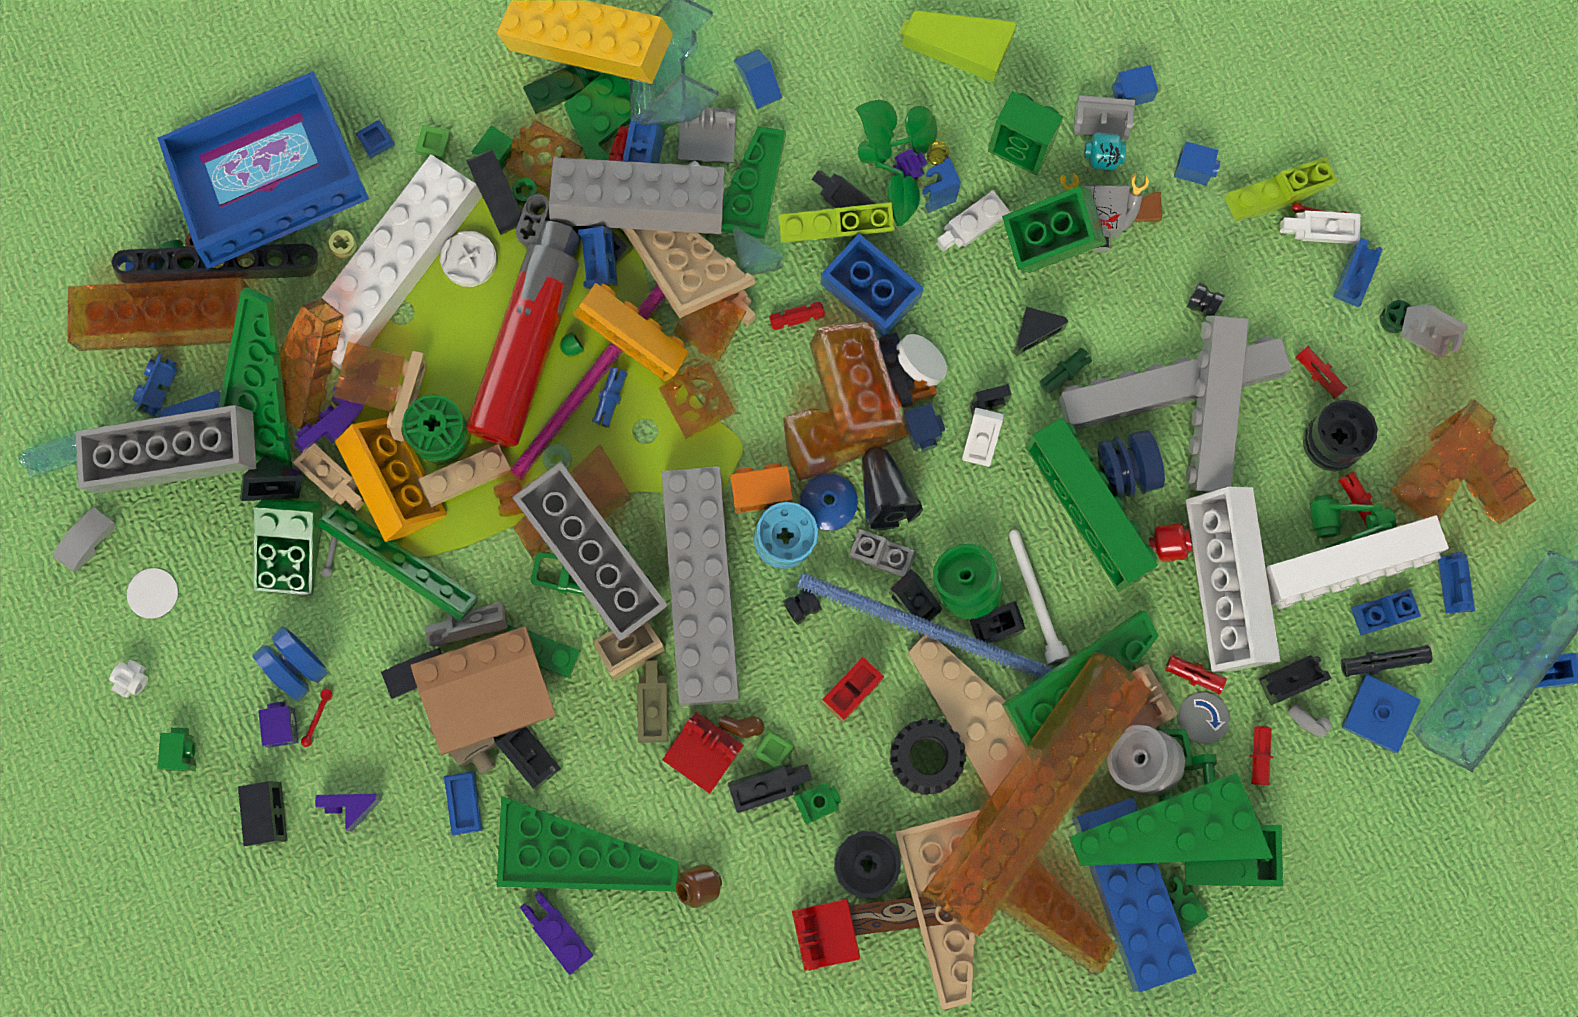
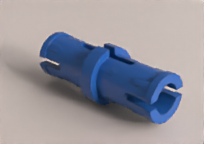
M610 368L604 390L600 391L598 396L600 398L599 405L592 419L593 423L600 425L602 416L605 415L602 427H610L616 404H620L621 401L619 396L628 375L625 371L620 370L615 381L617 368Z

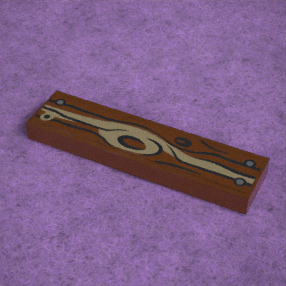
M951 893L920 896L919 901L926 927L944 925L937 920L935 911L939 903L952 901ZM912 897L849 905L856 936L920 928ZM944 904L939 908L938 914L941 920L945 922L954 920L953 905Z

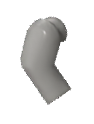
M1299 704L1294 705L1288 712V715L1300 727L1317 737L1326 736V732L1332 729V724L1327 718L1320 717L1316 721Z

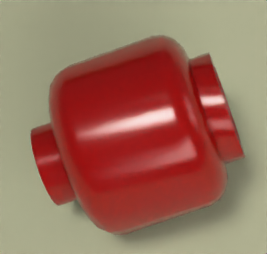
M1181 523L1157 526L1154 530V537H1149V545L1157 554L1158 559L1164 563L1184 560L1188 557L1189 551H1193L1189 528L1185 529Z

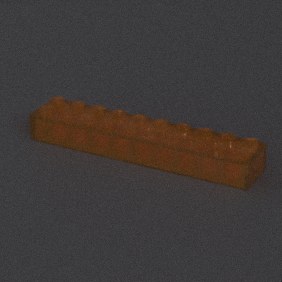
M1094 652L921 895L964 929L980 937L1152 694V691L1112 656Z

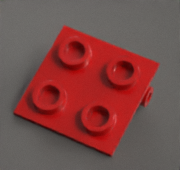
M695 712L692 718L688 719L684 729L662 761L710 794L744 745L698 712Z
M848 899L792 911L804 971L861 959Z

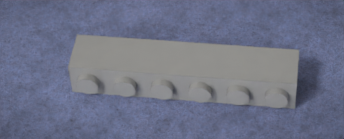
M1206 316V321L1202 323L1201 338L1204 339L1203 350L1198 355V367L1201 368L1200 379H1197L1195 384V396L1198 397L1197 408H1194L1192 413V425H1195L1194 437H1191L1189 441V453L1192 454L1191 466H1188L1186 470V482L1189 483L1188 488L1212 492L1231 487L1249 319Z

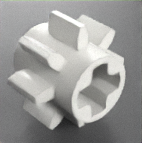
M129 660L128 664L120 662L114 668L109 678L111 682L115 683L111 690L126 698L129 697L130 693L137 696L148 682V677L143 674L146 668L132 660Z

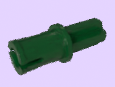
M1079 348L1077 352L1064 362L1059 361L1057 367L1040 380L1041 388L1047 394H1050L1067 380L1072 381L1077 372L1092 362L1091 356L1085 357L1089 353L1085 349Z

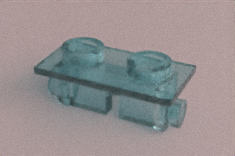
M76 433L23 450L22 455L18 459L22 467L26 466L29 478L77 463Z

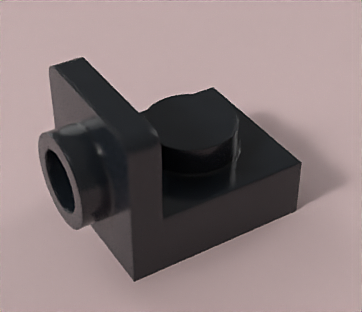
M1009 384L975 392L973 402H970L972 416L974 415L975 408L986 410V407H989L990 410H996L1006 406L1005 402H1009L1012 395Z

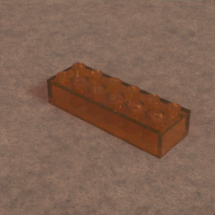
M241 277L68 286L67 342L78 351L231 343L241 290L249 286Z

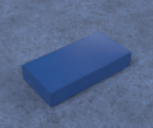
M475 772L444 776L452 836L483 831Z

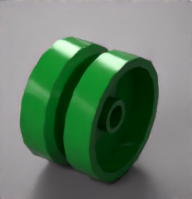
M973 543L956 545L947 549L939 556L933 567V581L945 608L954 616L963 619L980 618L994 610L1003 597L1004 583L992 554L984 547Z

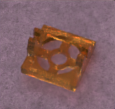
M534 120L529 129L521 127L519 139L514 137L512 141L513 152L504 164L507 169L523 178L532 179L536 186L550 193L552 174L543 176L538 174L541 170L552 168L553 157H555L554 151L559 144L563 149L561 158L577 159L583 150L582 146L539 121ZM539 138L551 139L546 147L538 149L529 144ZM523 152L533 157L534 165L530 171L526 169L523 163ZM542 152H548L551 154L552 160L549 164L541 165L536 161L537 155Z
M709 362L698 368L689 366L684 374L677 372L672 377L671 382L659 387V391L685 439L736 413L733 404ZM691 380L706 381L714 388L706 392L696 390ZM684 385L688 396L685 403L677 406L676 396L679 389ZM695 394L703 395L706 399L705 405L700 409L691 407L689 404L691 396ZM718 396V408L711 410L709 413L707 410L709 400ZM692 411L699 413L700 417L696 421H691L683 417L682 414Z

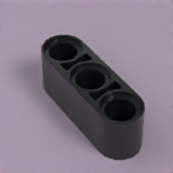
M493 149L467 159L466 162L500 235L516 229L522 212Z

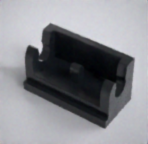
M1310 655L1258 678L1270 705L1332 679L1328 671H1322L1319 665L1321 658Z
M527 727L508 732L496 742V745L535 790L539 789L561 770L560 766Z
M266 781L238 786L243 845L259 846L286 842L287 832L282 783Z

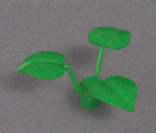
M885 100L868 101L855 108L869 140L860 143L858 157L862 163H875L876 168H882L897 175L889 179L887 191L889 203L892 202L895 223L897 226H902L910 219L919 206V187L912 176L904 177V173L901 170L886 165L884 162L891 157V147L910 142L916 154L920 152L924 154L930 151L937 138L936 120L928 108L915 106L909 110L905 120V128L909 137L891 142V138L894 137L893 130L897 125V114L894 107Z

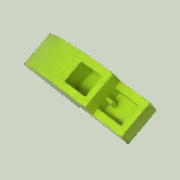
M1327 157L1281 171L1273 178L1228 192L1224 198L1235 221H1239L1251 216L1257 218L1298 202L1336 184L1338 180Z
M892 202L778 215L781 243L853 236L859 233L862 235L894 231Z

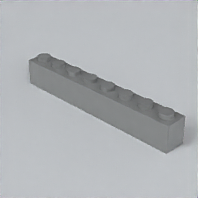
M1271 336L1263 337L1256 340L1254 345L1246 346L1242 388L1285 377L1292 370L1282 338L1272 340ZM1189 357L1175 360L1173 365L1163 367L1162 364H1156L1146 368V372L1136 374L1135 371H1128L1118 376L1119 379L1108 381V378H1100L1092 381L1091 386L1083 388L1080 385L1069 386L1061 393L1058 403L1064 421L1071 423L1075 430L1196 400L1198 397L1195 396V384L1197 379H1200L1201 368L1198 367V359L1190 360Z

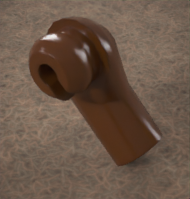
M723 715L719 722V728L741 738L758 736L765 729L762 719L755 716L737 720L728 715Z

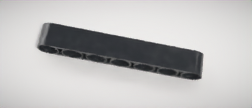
M309 244L262 245L225 261L223 266L219 268L212 267L207 269L195 247L127 249L115 253L111 263L115 276L123 283L308 277L314 274L318 267V255L315 248ZM301 256H308L312 259V262L302 265L297 260ZM272 257H279L283 260L282 264L278 266H273L268 261ZM243 258H250L254 261L249 267L239 265V261ZM184 260H191L195 263L190 269H183L179 266ZM155 261L164 263L163 268L160 270H152L149 266ZM125 262L134 264L130 271L119 269L120 265Z

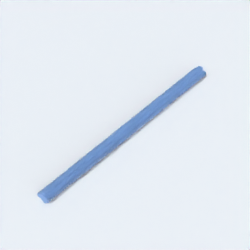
M804 572L800 576L797 588L801 586V590L804 587V591L808 589L807 592L811 590V593L815 591L814 595L818 592V596L820 594L821 597L825 595V599L828 596V600L832 598L831 601L835 599V603L839 600L838 604L842 601V605L844 603L845 606L849 604V608L852 605V609L856 607L855 610L859 608V612L863 609L862 613L866 611V614L869 612V615L873 613L872 617L876 614V618L880 616L879 619L883 617V621L887 619L886 622L890 620V623L894 621L893 625L897 622L896 626H898L900 623V627L904 625L903 628L907 626V630L911 628L910 631L914 629V632L918 630L917 634L921 631L920 635L923 633L924 636L928 634L927 637L931 635V639L935 637L934 640L938 638V642L941 639V643L945 641L944 644L947 642L948 645L952 643L951 646L955 644V648L959 646L958 649L962 647V651L965 648V652L969 650L968 653L972 651V654L976 652L975 656L979 653L978 657L983 655L982 658L986 656L985 659L989 657V661L993 659L992 662L996 660V664L1000 661L999 665L1003 663L1002 666L1005 664L1006 667L1010 665L1009 668L1013 666L1012 670L1016 667V671L1020 669L1019 672L1023 670V674L1027 672L1026 675L1030 673V676L1034 674L1033 678L1036 675V679L1041 678L1055 669L1030 658H1024L1023 655L1021 657L1020 654L1011 653L1007 649L1004 650L996 645L987 644L986 641L983 642V640L980 641L972 636H966L965 633L962 634V632L953 631L948 627L945 628L941 624L929 622L928 619L925 620V618L922 619L917 615L908 614L907 611L897 610V608L890 605L887 606L883 602L873 601L870 597H864L859 593H853V591L849 592V589L840 588L835 584H829V582L825 583V580H818L814 576L811 578V575L808 576Z

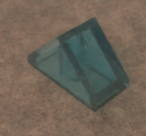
M735 227L733 230V242L741 271L745 274L748 272L751 275H756L782 268L784 265V255Z

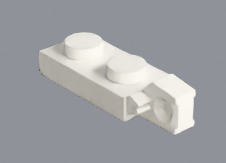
M991 191L949 221L944 227L946 232L937 239L938 242L936 244L942 252L954 244L959 248L962 246L966 247L1003 220L1002 216L1010 213V211L996 193Z
M1304 211L1303 213H1296L1295 218L1284 217L1280 221L1279 233L1295 234V239H1302V241L1356 244L1360 240L1361 214Z

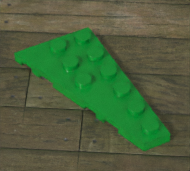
M501 796L497 887L676 892L679 861Z

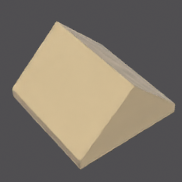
M648 621L621 641L611 630L592 642L614 681L645 664V661H650L665 652L661 641Z

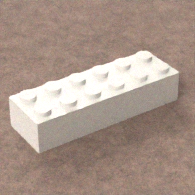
M1226 487L1186 499L1212 672L1237 671L1280 662L1253 487Z
M1437 515L1268 566L1266 573L1271 605H1276L1278 610L1284 609L1302 601V597H1304L1305 602L1329 593L1330 589L1332 593L1340 592L1358 584V581L1360 585L1375 581L1379 577L1385 575L1387 577L1393 576L1411 567H1414V569L1431 564L1432 561L1441 559L1440 553L1449 549Z

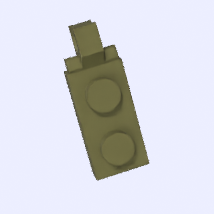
M645 661L646 676H639V683H637L638 743L668 742L666 677L659 676L657 661Z

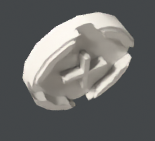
M462 231L445 242L441 249L440 263L445 275L453 283L462 287H474L483 284L493 275L497 267V254L494 245L485 235L477 231Z
M909 334L897 345V350L900 351L898 355L899 362L913 379L919 382L924 380L927 382L925 385L933 386L941 382L947 375V365L944 357L926 338L916 334Z

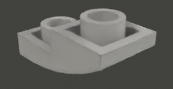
M92 507L65 535L53 552V558L75 573L96 555L94 547L116 529L114 522Z
M859 529L849 556L869 566L902 578L911 569L916 551L890 542L885 537Z

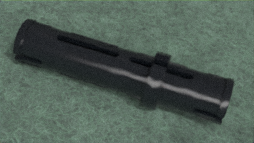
M1429 645L1378 654L1372 651L1367 652L1365 656L1341 659V670L1345 677L1364 673L1376 675L1382 670L1432 663L1433 655Z

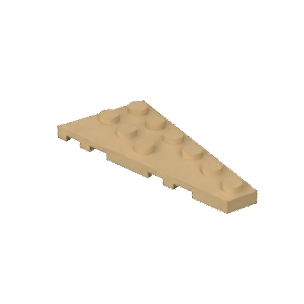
M981 810L895 832L941 1010L969 1004L972 999ZM951 893L952 901L939 903L935 911L937 920L944 925L926 927L919 897ZM944 904L953 905L954 920L950 922H945L939 917V908Z

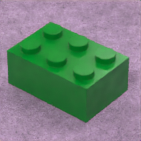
M1012 91L996 120L988 152L1037 176L1052 149L1064 116L1060 115L1053 107L1042 106L1034 102L1030 96L1024 93L1017 94Z
M1077 186L1002 216L1017 269L1027 273L1107 244L1092 192L1082 186Z

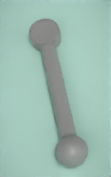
M334 536L331 539L326 565L321 570L323 577H330L333 573L331 565L337 543V538Z

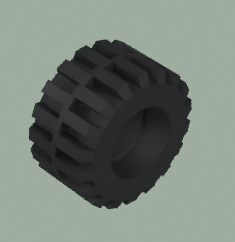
M928 718L913 721L903 728L894 739L890 750L892 772L900 781L899 783L903 787H907L909 791L920 793L921 795L938 794L955 784L963 773L964 763L966 762L964 749L966 748L964 742L962 743L960 740L961 736L957 731L954 732L951 729L952 726L948 723L943 724L940 722L941 720H928ZM924 739L933 740L938 743L945 754L943 767L938 772L930 775L918 772L910 761L912 747Z

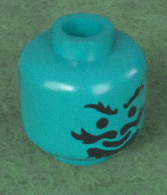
M1095 133L1091 142L1086 141L1084 158L1089 159V164L1092 168L1113 171L1118 168L1119 164H1124L1126 142H1122L1120 135Z

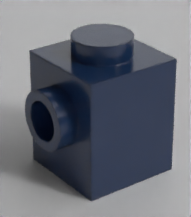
M929 403L904 411L902 420L913 450L921 448V451H927L938 446L937 442H940L945 427L941 416L935 415L932 404Z

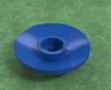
M818 475L811 479L802 490L800 505L808 509L812 514L818 529L827 531L840 529L852 520L857 510L858 501L855 489L849 481L839 475ZM830 495L834 497L835 501L833 504L828 505L824 502V497Z

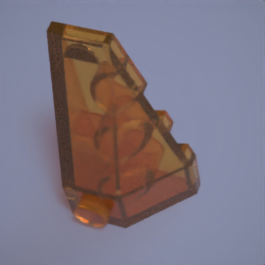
M807 409L783 418L787 457L799 481L826 473L863 457L870 448H883L908 436L896 411L863 410L860 413L845 412V409H836L834 412H820L819 409Z

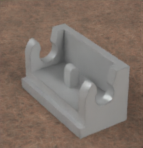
M1079 95L1075 105L1073 135L1093 136L1095 133L1120 135L1122 139H1129L1130 129L1133 127L1135 100Z
M1430 304L1407 307L1401 337L1437 357H1445L1448 344L1452 340L1451 350L1458 352L1462 344L1464 331H1467L1468 325Z

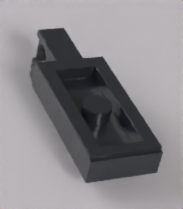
M818 170L811 179L823 188L820 194L834 208L878 204L836 173L829 177L824 172Z
M897 332L869 340L886 390L889 391L890 396L897 394L902 408L912 406L910 390L915 388L914 379L904 370L899 362L898 355L900 351L897 350V345L900 340Z
M783 764L728 782V787L736 812L740 813L794 795L793 792L800 790L798 784L811 781L812 776L807 764L794 768L792 764L785 766Z

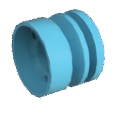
M791 502L772 505L763 513L754 530L753 542L756 553L765 563L774 568L788 569L798 566L807 559L816 545L818 528L815 518L803 506ZM782 531H785L786 536H791L787 544H783L781 539H777Z

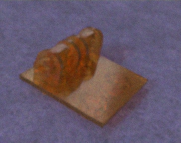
M723 298L681 317L673 333L699 348L698 351L706 356L710 355L720 361L747 311L728 299Z
M347 342L334 397L389 412L392 411L405 357Z

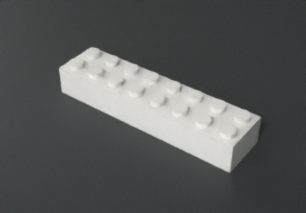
M430 155L294 333L300 342L346 374H349L439 255L445 242L454 235L481 199L482 195L476 183L433 155Z

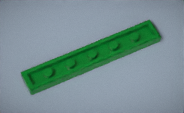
M338 503L319 519L318 526L457 620L461 621L477 604L479 597L395 541L385 542L380 531Z

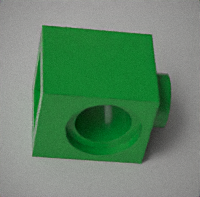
M491 125L471 151L474 157L493 149L503 170L517 152V148L513 139Z

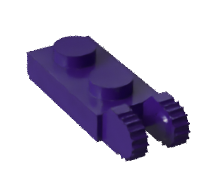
M539 891L535 894V897L540 906L549 913L545 918L540 921L535 915L534 910L526 903L520 906V909L534 925L532 928L566 972L571 975L594 955L558 908L555 909L545 895Z

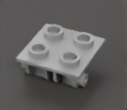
M681 107L679 113L678 160L734 163L736 109Z

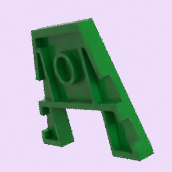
M602 73L564 104L586 159L608 160L609 155L600 146L617 134L619 127L628 125L631 122V118H636L641 113H644L650 120H658L665 131L679 119L680 113L677 109L616 75Z

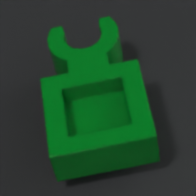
M1173 876L1171 880L1175 884V889L1173 892H1168V895L1172 901L1182 933H1186L1209 916L1192 891L1185 895L1183 894L1181 880Z

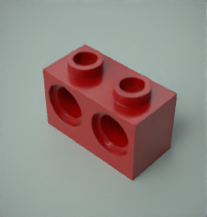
M862 657L822 699L821 703L843 723L883 681L884 676Z

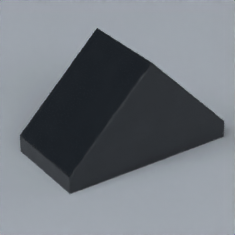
M1026 307L1014 347V354L1018 356L1062 332L1069 321L1064 316Z
M264 456L256 463V469L248 470L243 474L240 499L241 501L299 498L303 477L302 472L269 456Z
M1016 601L994 609L985 616L969 620L975 638L980 641L983 640V642L986 641L987 644H993L1020 635L1026 629Z

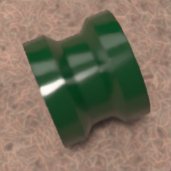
M1403 300L1393 301L1380 315V324L1383 329L1389 333L1396 334L1401 332L1407 307L1412 306Z

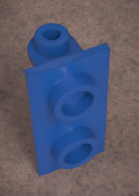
M161 354L157 356L156 360L150 358L143 373L148 376L144 386L138 385L132 398L133 401L137 402L135 410L142 405L145 406L144 412L155 416L157 411L161 410L167 392L157 389L158 385L169 388L178 370L176 369L177 363L172 360L166 359L165 363L161 362Z
M1457 552L1451 553L1450 556H1441V559H1438L1445 613L1475 612L1467 554Z

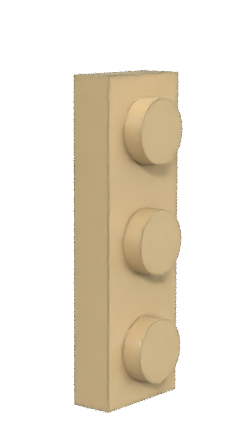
M412 351L410 361L406 360L404 363L402 375L405 378L402 386H398L396 389L395 402L397 404L395 411H390L387 420V428H390L393 440L405 442L402 420L406 409L413 401L417 400L427 368L424 353Z
M499 444L421 477L419 478V483L430 506L433 507L511 472V468Z

